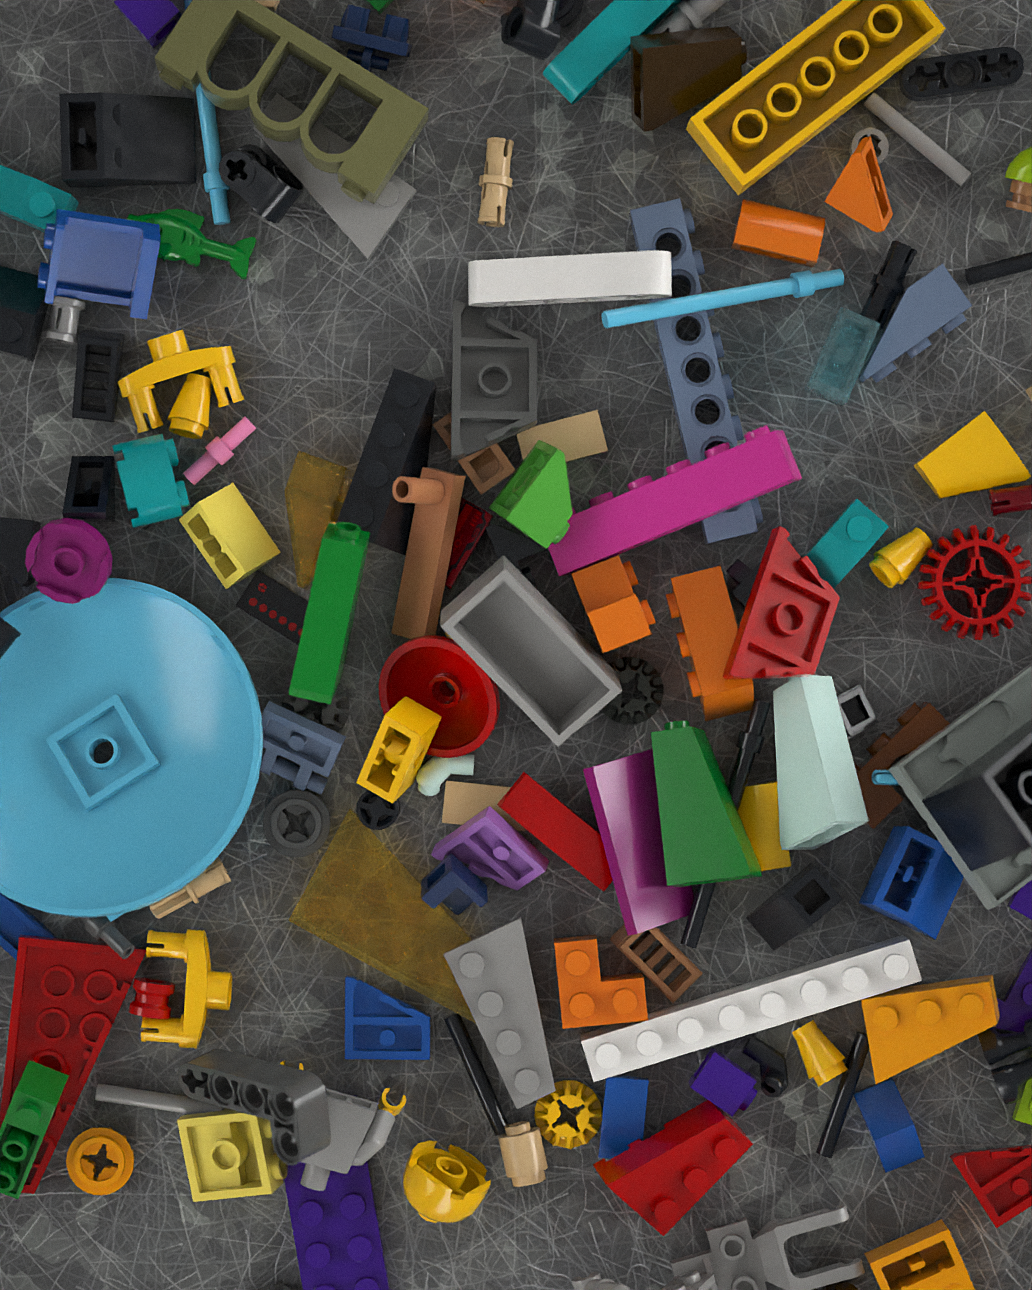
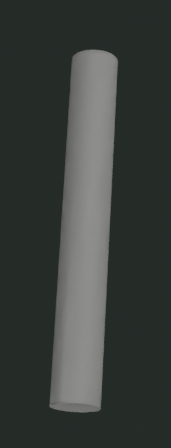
M875 92L863 104V106L958 185L961 186L971 175L968 169Z
M99 1083L95 1095L96 1101L186 1114L222 1111L224 1108L198 1101L188 1096Z

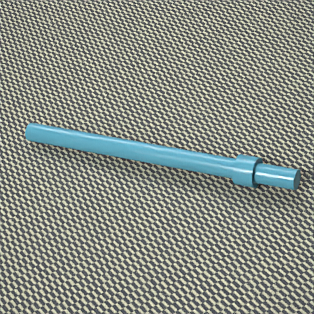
M184 0L185 10L192 0ZM209 71L208 76L211 80V73ZM199 84L196 88L207 171L203 174L205 192L210 193L214 225H224L230 223L226 192L230 187L224 183L219 173V163L222 155L215 105L205 97Z
M841 269L812 273L810 270L791 273L790 277L785 279L603 311L602 322L605 328H611L787 295H793L795 298L811 296L815 290L842 286L844 284V274Z

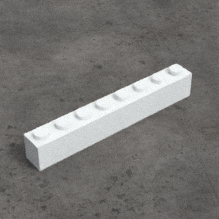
M901 935L649 1013L648 1021L613 1024L581 1034L580 1038L593 1082L920 982L922 978L910 940L906 936Z

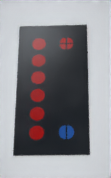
M258 570L235 606L299 645L308 601Z

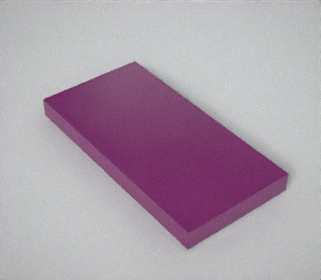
M653 749L644 750L583 769L627 935L638 934L689 916L694 899L692 886H667Z

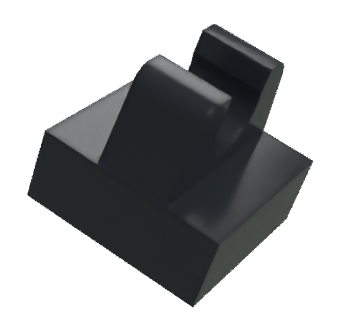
M737 559L726 572L738 584L732 592L733 596L746 608L761 562L753 570H750Z

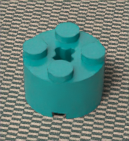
M160 433L112 445L114 455L123 453L124 460L116 462L128 511L137 509L138 518L131 519L132 527L136 528L183 516L182 508L189 507L190 504L184 480L175 482L172 467L178 466L179 460L173 438L164 440L163 434Z

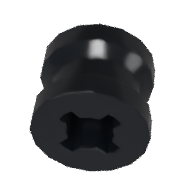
M367 790L360 796L356 812L364 826L372 830H382L388 828L397 820L400 813V802L397 799L392 804Z

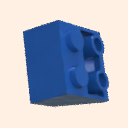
M894 826L859 903L936 940L964 876L939 841L909 826Z

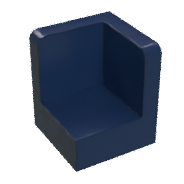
M450 853L421 880V899L432 909L442 902L455 915H459L473 902L481 908L488 902L487 885Z

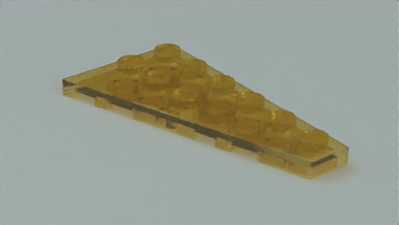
M350 808L288 921L476 1024L444 956L445 952L472 940V938L440 904L432 909L421 899V883L374 832L362 824L358 815Z

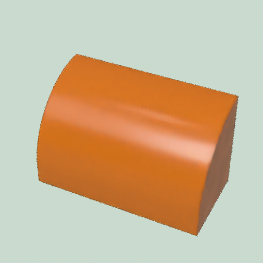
M742 199L731 249L813 268L818 260L825 218Z

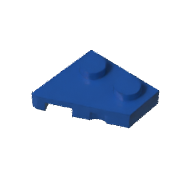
M346 975L345 1059L430 1060L431 1015L355 976Z

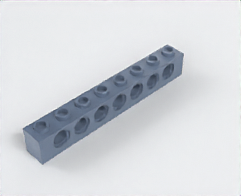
M679 198L630 210L629 219L637 251H657L656 244L662 238L668 237L676 240L680 246V252L677 256L671 258V278L682 279L688 284L690 289L688 296L709 292H702L698 277L705 274L701 252L699 249L692 251L689 234L695 233L690 208L683 209ZM667 297V298L648 299V300H649V303H652V302L663 301V300H668V299H673V298ZM714 309L653 320L685 459H690L692 465L706 459L705 449L712 443L723 444L729 442L730 447L733 448L738 446L737 441L744 440L739 416H731L727 401L734 398L730 376L728 373L721 375L718 358L724 357L719 332H711L708 317L715 315ZM682 320H691L697 324L699 336L693 341H684L676 334V325ZM692 361L703 362L709 370L708 379L701 383L690 381L685 373L686 365ZM702 402L712 403L718 410V420L709 425L699 422L695 416L696 406ZM755 498L701 520L705 544L708 545L755 534L758 532L756 524L762 523L763 517L759 500Z

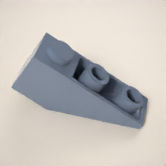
M943 263L902 293L859 376V380L862 383L870 377L873 378L875 383L879 382L897 369L893 363L897 358L907 353L912 359L932 345L928 337L942 328L944 333L948 334L967 320L963 312L972 305Z

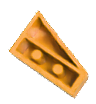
M993 974L900 987L861 999L875 1084L997 1025L1000 1014Z

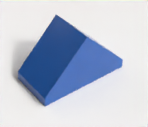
M892 1077L854 1092L853 1096L885 1173L925 1157L914 1123Z

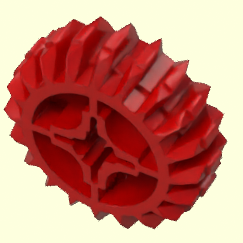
M976 525L968 527L966 540L959 528L952 530L953 545L942 536L937 539L938 546L943 551L941 554L933 549L927 550L926 556L935 562L934 566H919V572L931 575L930 581L917 583L918 589L930 588L932 595L922 598L920 600L921 605L927 606L935 603L937 608L928 615L929 619L935 621L944 615L946 619L941 625V630L944 632L951 630L955 623L958 624L956 637L960 639L966 637L969 627H972L974 640H982L984 626H986L991 637L999 636L997 622L999 621L1006 629L1013 628L1014 623L1008 615L1009 612L1019 617L1024 616L1026 611L1017 605L1016 602L1018 599L1021 601H1031L1032 594L1020 591L1021 585L1032 584L1031 576L1021 577L1020 570L1030 567L1031 563L1029 560L1016 563L1014 557L1022 552L1023 548L1020 545H1016L1007 551L1005 547L1010 540L1008 534H1002L996 543L993 542L995 534L993 527L985 529L982 539L979 538V530ZM967 548V559H965L963 572L957 577L942 578L949 560L956 553ZM981 549L995 555L1003 564L1007 575L990 573L985 567L984 557H981ZM976 571L977 578L984 579V581L994 580L995 584H988L983 588H978L980 594L975 595L974 588L966 587V585H955V582L966 581V578H972L971 572ZM1008 588L1001 606L992 614L984 617L983 608L986 607V598L989 592L993 589ZM943 591H958L963 594L967 602V608L970 609V618L955 611L947 602Z

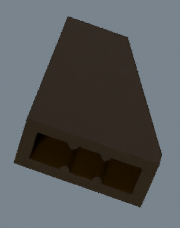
M729 26L631 36L632 120L644 132L653 131L741 79V65H744L747 60L746 44L742 37Z

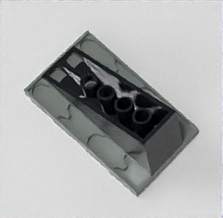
M1031 663L888 769L897 783L903 787L902 790L923 820H926L928 827L947 854L952 857V861L973 891H976V895L987 910L998 906L1032 880Z

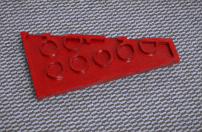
M29 935L19 936L0 1109V1128L29 1060L69 1075L21 1193L35 1194L145 956L146 947L135 946L133 953L126 959H122L107 943Z

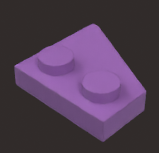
M490 806L436 843L431 853L435 859L440 861L444 860L445 855L448 856L452 853L459 861L469 864L468 869L474 874L481 877H490L499 884L516 891L544 873L549 863V860Z

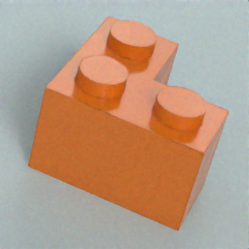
M619 555L571 574L601 653L608 652L652 634L649 626L656 622L647 599L639 602L637 595L632 590V587L639 583L630 561L622 563Z
M596 934L554 938L563 1029L648 1021L645 983L642 972L601 976Z

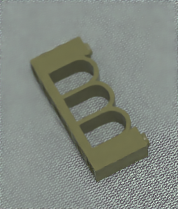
M192 0L154 57L157 70L160 71L159 77L173 88L180 90L184 86L194 92L200 84L205 97L217 107L228 111L243 110L249 107L256 129L265 137L277 142H292L300 138L301 148L306 159L316 169L327 173H337L338 182L342 184L340 189L347 196L358 202H362L365 198L375 204L428 121L429 108L255 0ZM241 23L275 44V47L254 79L246 87L239 90H225L217 87L210 80L208 73L233 31ZM289 54L325 75L326 79L305 111L298 118L289 122H277L269 119L261 112L259 103ZM341 85L378 109L356 143L349 150L340 154H328L320 151L312 143L309 135L314 124Z

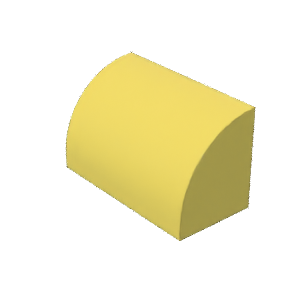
M234 483L199 501L179 519L225 589L248 577L281 553Z

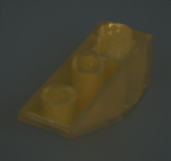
M298 451L284 492L298 587L308 589L309 583L313 582L322 537L329 523L336 524L337 519L333 518L338 502L344 503L352 479L347 478L350 471L348 468L302 451Z

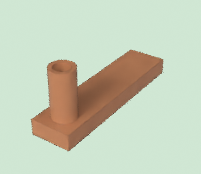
M422 467L420 478L401 476L393 483V497L398 502L415 503L391 631L392 634L409 639L436 635L465 476L435 468Z

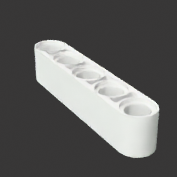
M634 251L468 262L469 306L473 307L658 299L672 296L671 252Z

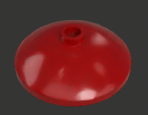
M435 635L413 638L393 651L384 663L379 678V699L384 715L407 696L442 716L426 754L442 758L463 756L480 747L492 734L500 712L498 687L453 639ZM446 681L454 687L455 691L447 687Z

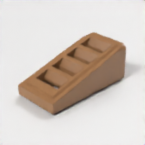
M623 924L612 935L610 941L672 1003L703 974L658 927L648 930L629 948L643 932L627 935L625 924ZM658 940L660 944L642 961L639 957ZM670 952L673 956L654 973L652 969ZM682 964L685 969L667 986L663 981Z

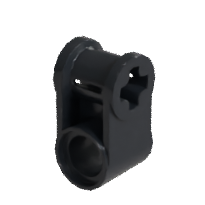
M247 144L239 147L237 150L228 152L219 163V173L224 183L246 200L260 216L273 223L280 222L304 190L303 184L294 174L281 167L262 148L256 145ZM242 159L247 163L244 168L246 174L241 170L244 165Z

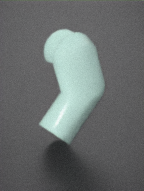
M474 754L452 758L433 756L417 773L418 790L426 796H433L440 792V785L450 774L473 775Z

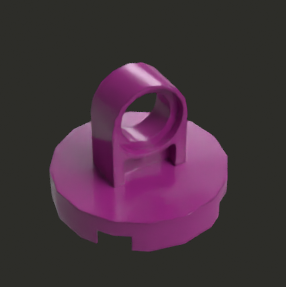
M62 518L50 521L34 534L26 548L25 565L27 571L31 570L33 577L38 582L36 587L41 593L55 601L74 604L79 603L82 599L95 596L101 591L112 573L113 557L108 542L96 528L83 520Z

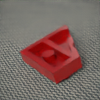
M1032 1145L959 1152L950 1156L996 1228L1032 1206Z

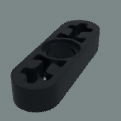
M998 47L918 59L910 62L905 67L900 76L899 86L904 96L912 101H926L1006 89L1013 86L1022 76L1024 60L1021 54L1011 47ZM1000 57L1005 59L1006 64L1014 65V69L1009 72L1007 78H1003L1002 73L999 71L988 72L985 75L987 82H981L982 67L978 60L984 59L983 68L996 66ZM965 63L971 67L973 71L971 83L961 86L952 81L950 68L954 64ZM936 66L943 67L941 80L945 87L944 89H939L940 80L928 82L924 87V91H918L917 84H909L908 80L913 78L915 70H921L923 77L936 76L938 73Z

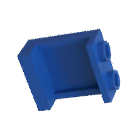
M56 209L54 224L46 223L43 248L50 249L48 263L40 262L37 288L44 289V303L53 304L54 296L123 305L129 306L130 317L147 319L160 247L159 224Z

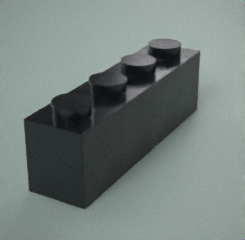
M394 368L336 523L349 522L356 524L362 531L371 532L370 543L406 556L415 503L398 502L393 497L392 486L394 481L401 476L420 478L422 467L428 466L437 387L434 382Z

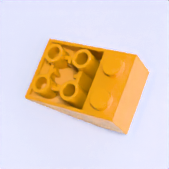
M942 1219L864 1253L880 1290H975L952 1235Z

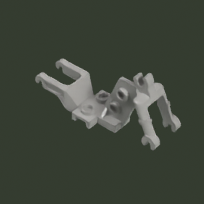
M840 1204L831 1210L824 1208L792 1218L772 1219L753 1237L751 1236L746 1217L714 1228L712 1226L705 1228L711 1249L670 1260L675 1277L661 1290H767L765 1281L784 1290H812L863 1275L865 1270L861 1258L853 1259V1262L848 1264L839 1262L807 1272H791L784 1251L785 1241L792 1236L848 1220L849 1215L846 1204ZM598 1271L592 1272L584 1278L577 1276L571 1279L574 1290H630L628 1286L615 1283L611 1279H601L600 1272Z

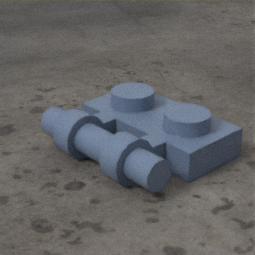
M269 701L261 715L263 748L266 751L262 750L260 772L269 776L271 773H275L294 782L293 787L305 791L307 788L322 795L328 780L314 774V771L329 777L346 736ZM279 755L282 756V757H284V758H286V759H289V760H291V761H293V762H295V763H297V764H299V765H301V766L299 767V766H297V765H295V764H293V763H291V762H288V761H286V760L280 758Z

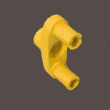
M183 330L148 340L147 344L153 363L134 371L118 381L122 397H127L137 426V433L150 430L145 413L148 415L152 429L164 425L151 390L155 388L154 383L198 369H203V372L208 371L218 401V408L230 404L225 387H228L233 403L245 400L232 365L236 361L231 346L190 351Z
M187 929L186 933L149 930L146 943L163 945L149 944V947H146V957L184 959V963H187L184 1014L181 1015V1018L155 1019L143 1017L141 1028L144 1029L141 1031V1042L179 1043L180 1048L197 1049L204 1030L208 1009H230L232 973L211 971L209 944L204 930Z

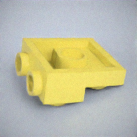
M227 1108L222 1111L183 1115L177 1120L193 1202L272 1194L283 1184V1179L286 1178L288 1173V1164L284 1163L274 1150L270 1120Z

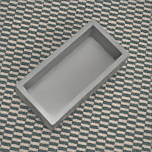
M504 555L441 611V627L558 747L622 692L619 674Z

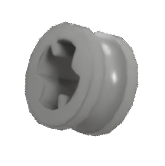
M868 127L861 129L855 134L850 143V158L859 145V141L862 138L871 136L872 139L878 142L875 150L879 154L877 160L880 165L888 154L889 143L887 137L876 128Z

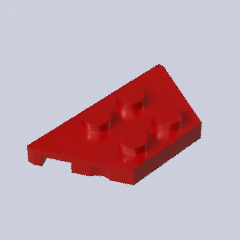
M781 526L771 531L722 675L727 680L808 677L816 672L840 597L831 585L819 576L816 566L808 556L801 557L787 540L790 536L789 532Z

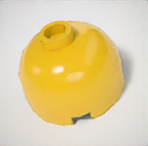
M437 1141L418 1143L413 1148L403 1173L404 1194L409 1203L423 1219L433 1223L458 1222L472 1215L485 1198L491 1185L490 1180H485L487 1173L485 1166L476 1157L460 1147L450 1144L448 1147L449 1152L443 1149L435 1148Z

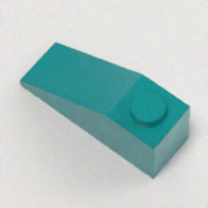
M0 165V214L45 233L46 223L54 224L56 209L76 211L79 202L71 194L31 176Z
M855 499L851 501L804 556H808L816 566L819 576L834 589L889 526L861 501Z

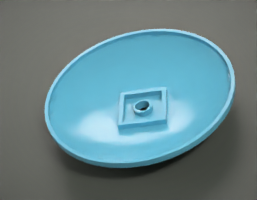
M108 578L99 593L74 604L55 601L37 591L9 605L0 612V617L16 628L21 635L17 637L0 659V893L30 908L69 917L118 915L143 908L175 893L198 877L228 845L244 819L258 782L263 748L262 716L252 678L239 652L222 630L194 605L157 586L135 580ZM103 742H111L114 748L112 758L106 763H96L94 759L95 748Z

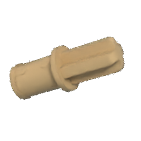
M217 857L198 877L183 888L148 906L156 918H162L191 901L195 904L199 903L198 898L230 882L231 878L227 874L228 872L222 861Z

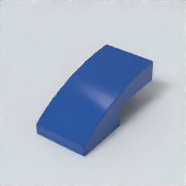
M616 1075L605 1079L598 1158L612 1159L628 1150V1144L639 1138L643 1141L648 1078Z

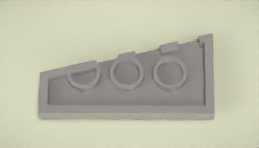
M276 93L263 114L277 122H289L298 118L304 111ZM318 121L314 124L309 135L312 143L320 151L328 154H340L353 146ZM254 125L253 129L287 169L300 180L308 193L320 204L369 261L416 194V189L393 174L375 204L365 198L362 202H358L347 196L340 189L342 184L338 182L337 173H327L316 169L306 159L301 148L300 138L292 142H277L265 137Z
M519 917L444 953L445 959L516 1109L556 1091L522 919Z

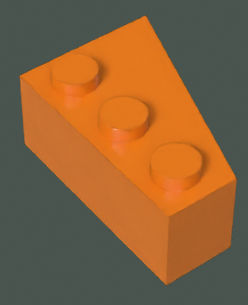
M721 565L671 578L672 593L665 594L671 619L679 617L682 632L676 633L678 646L682 658L689 657L692 672L687 673V678L693 698L698 696L700 698L705 722L751 710L754 702L753 680H727L722 677L738 626Z

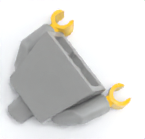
M285 1061L280 1062V1064L285 1065ZM300 1062L299 1069L304 1070L303 1064ZM325 1088L331 1142L327 1148L300 1161L306 1163L300 1182L301 1185L309 1189L324 1191L330 1170L347 1174L351 1165L360 1166L367 1162L385 1145L395 1122L394 1116L399 1114L406 1104L405 1095L402 1096L399 1105L392 1106L386 1101L390 1088H386L382 1092L378 1103Z

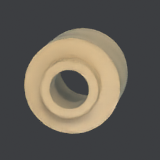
M520 1121L504 1126L506 1133L499 1135L498 1140L506 1176L512 1179L513 1186L523 1187L546 1180L545 1170L548 1168L540 1128L530 1127L529 1121Z

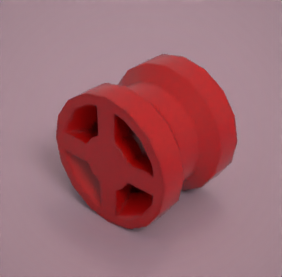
M134 978L133 988L136 991L135 1000L130 1003L129 1013L147 1018L170 1019L172 1009L168 1005L169 997L174 994L176 984L154 978Z

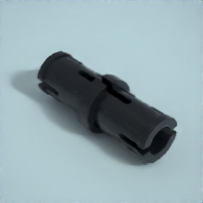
M892 241L878 275L874 274L870 283L873 286L857 318L858 320L871 327L883 329L897 295L901 296L905 287L902 284L917 254V250L899 241Z

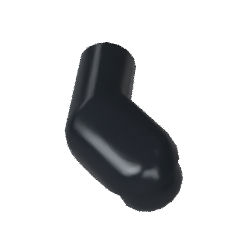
M752 1035L743 1047L742 1053L759 1063L762 1092L770 1098L779 1097L786 1090L789 1081L786 1059L782 1053Z

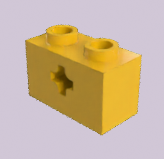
M405 696L384 715L356 783L393 804L414 783L442 716Z

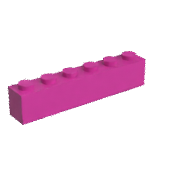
M768 426L758 428L745 434L746 442L731 448L729 442L720 444L705 451L707 457L705 460L693 465L690 459L677 462L665 468L667 476L655 481L652 480L651 475L639 478L627 484L629 492L614 497L611 491L589 500L591 508L576 513L573 507L572 515L567 521L570 524L568 531L558 543H551L548 547L558 575H571L574 572L615 557L802 479L784 431L774 430L770 432Z

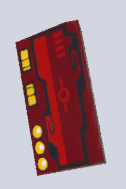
M462 497L445 586L449 589H452L485 533L486 527L489 526L494 518L492 514Z

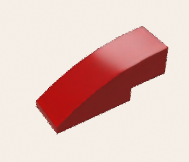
M523 772L497 805L604 892L613 879L600 833L527 773Z

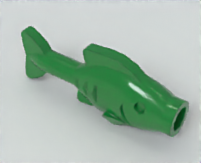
M168 209L160 213L138 216L129 213L127 220L159 224L160 247L158 258L164 262L167 260H184L187 264L197 267L200 264V256L205 255L228 261L236 275L243 280L247 278L249 259L257 242L255 237L239 240L234 245L207 239L200 231L205 223V218L182 209Z

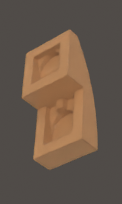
M450 412L432 425L451 451ZM497 443L458 460V463L481 495L516 471Z

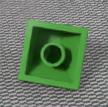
M538 440L492 502L489 509L546 549L551 543H558L568 531L570 524L567 521L572 515L565 453L552 445Z

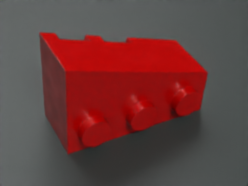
M709 1100L663 1125L665 1129L644 1141H641L639 1138L628 1144L629 1149L608 1161L603 1158L593 1164L606 1186L663 1237L753 1145L738 1124Z

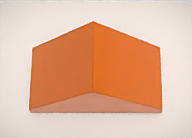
M869 136L862 138L824 202L877 233L885 230L893 216L872 139Z

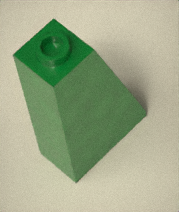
M349 522L329 523L322 537L288 695L331 704L344 671L371 532L362 531L356 524Z
M673 721L664 724L665 730L651 732L667 886L685 887L762 877L761 867L705 731L690 726L689 721Z

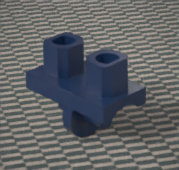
M348 4L340 26L334 25L331 37L365 46L364 52L348 49L346 56L348 59L369 72L372 71V68L387 72L390 59L375 56L376 49L410 57L412 44H408L409 19L386 14L382 36L380 37L366 33L372 10Z

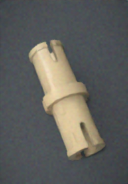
M499 137L487 139L484 175L479 177V186L482 187L478 224L485 225L486 222L488 227L505 226L506 199L508 189H512L513 179L509 177L514 141L512 140L506 141V138Z

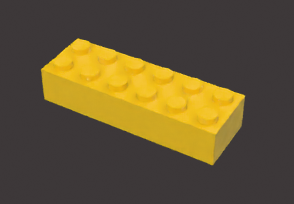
M842 0L689 119L686 130L739 196L937 42L946 28L924 0Z

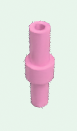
M244 416L222 438L216 436L205 446L207 451L183 472L184 476L195 486L218 463L223 466L235 455L232 451L256 427Z

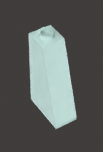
M811 675L808 677L788 678L787 683L773 690L780 844L782 850H814L869 820L832 676Z

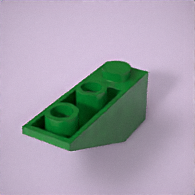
M31 1060L28 1061L0 1128V1193L19 1199L69 1075Z

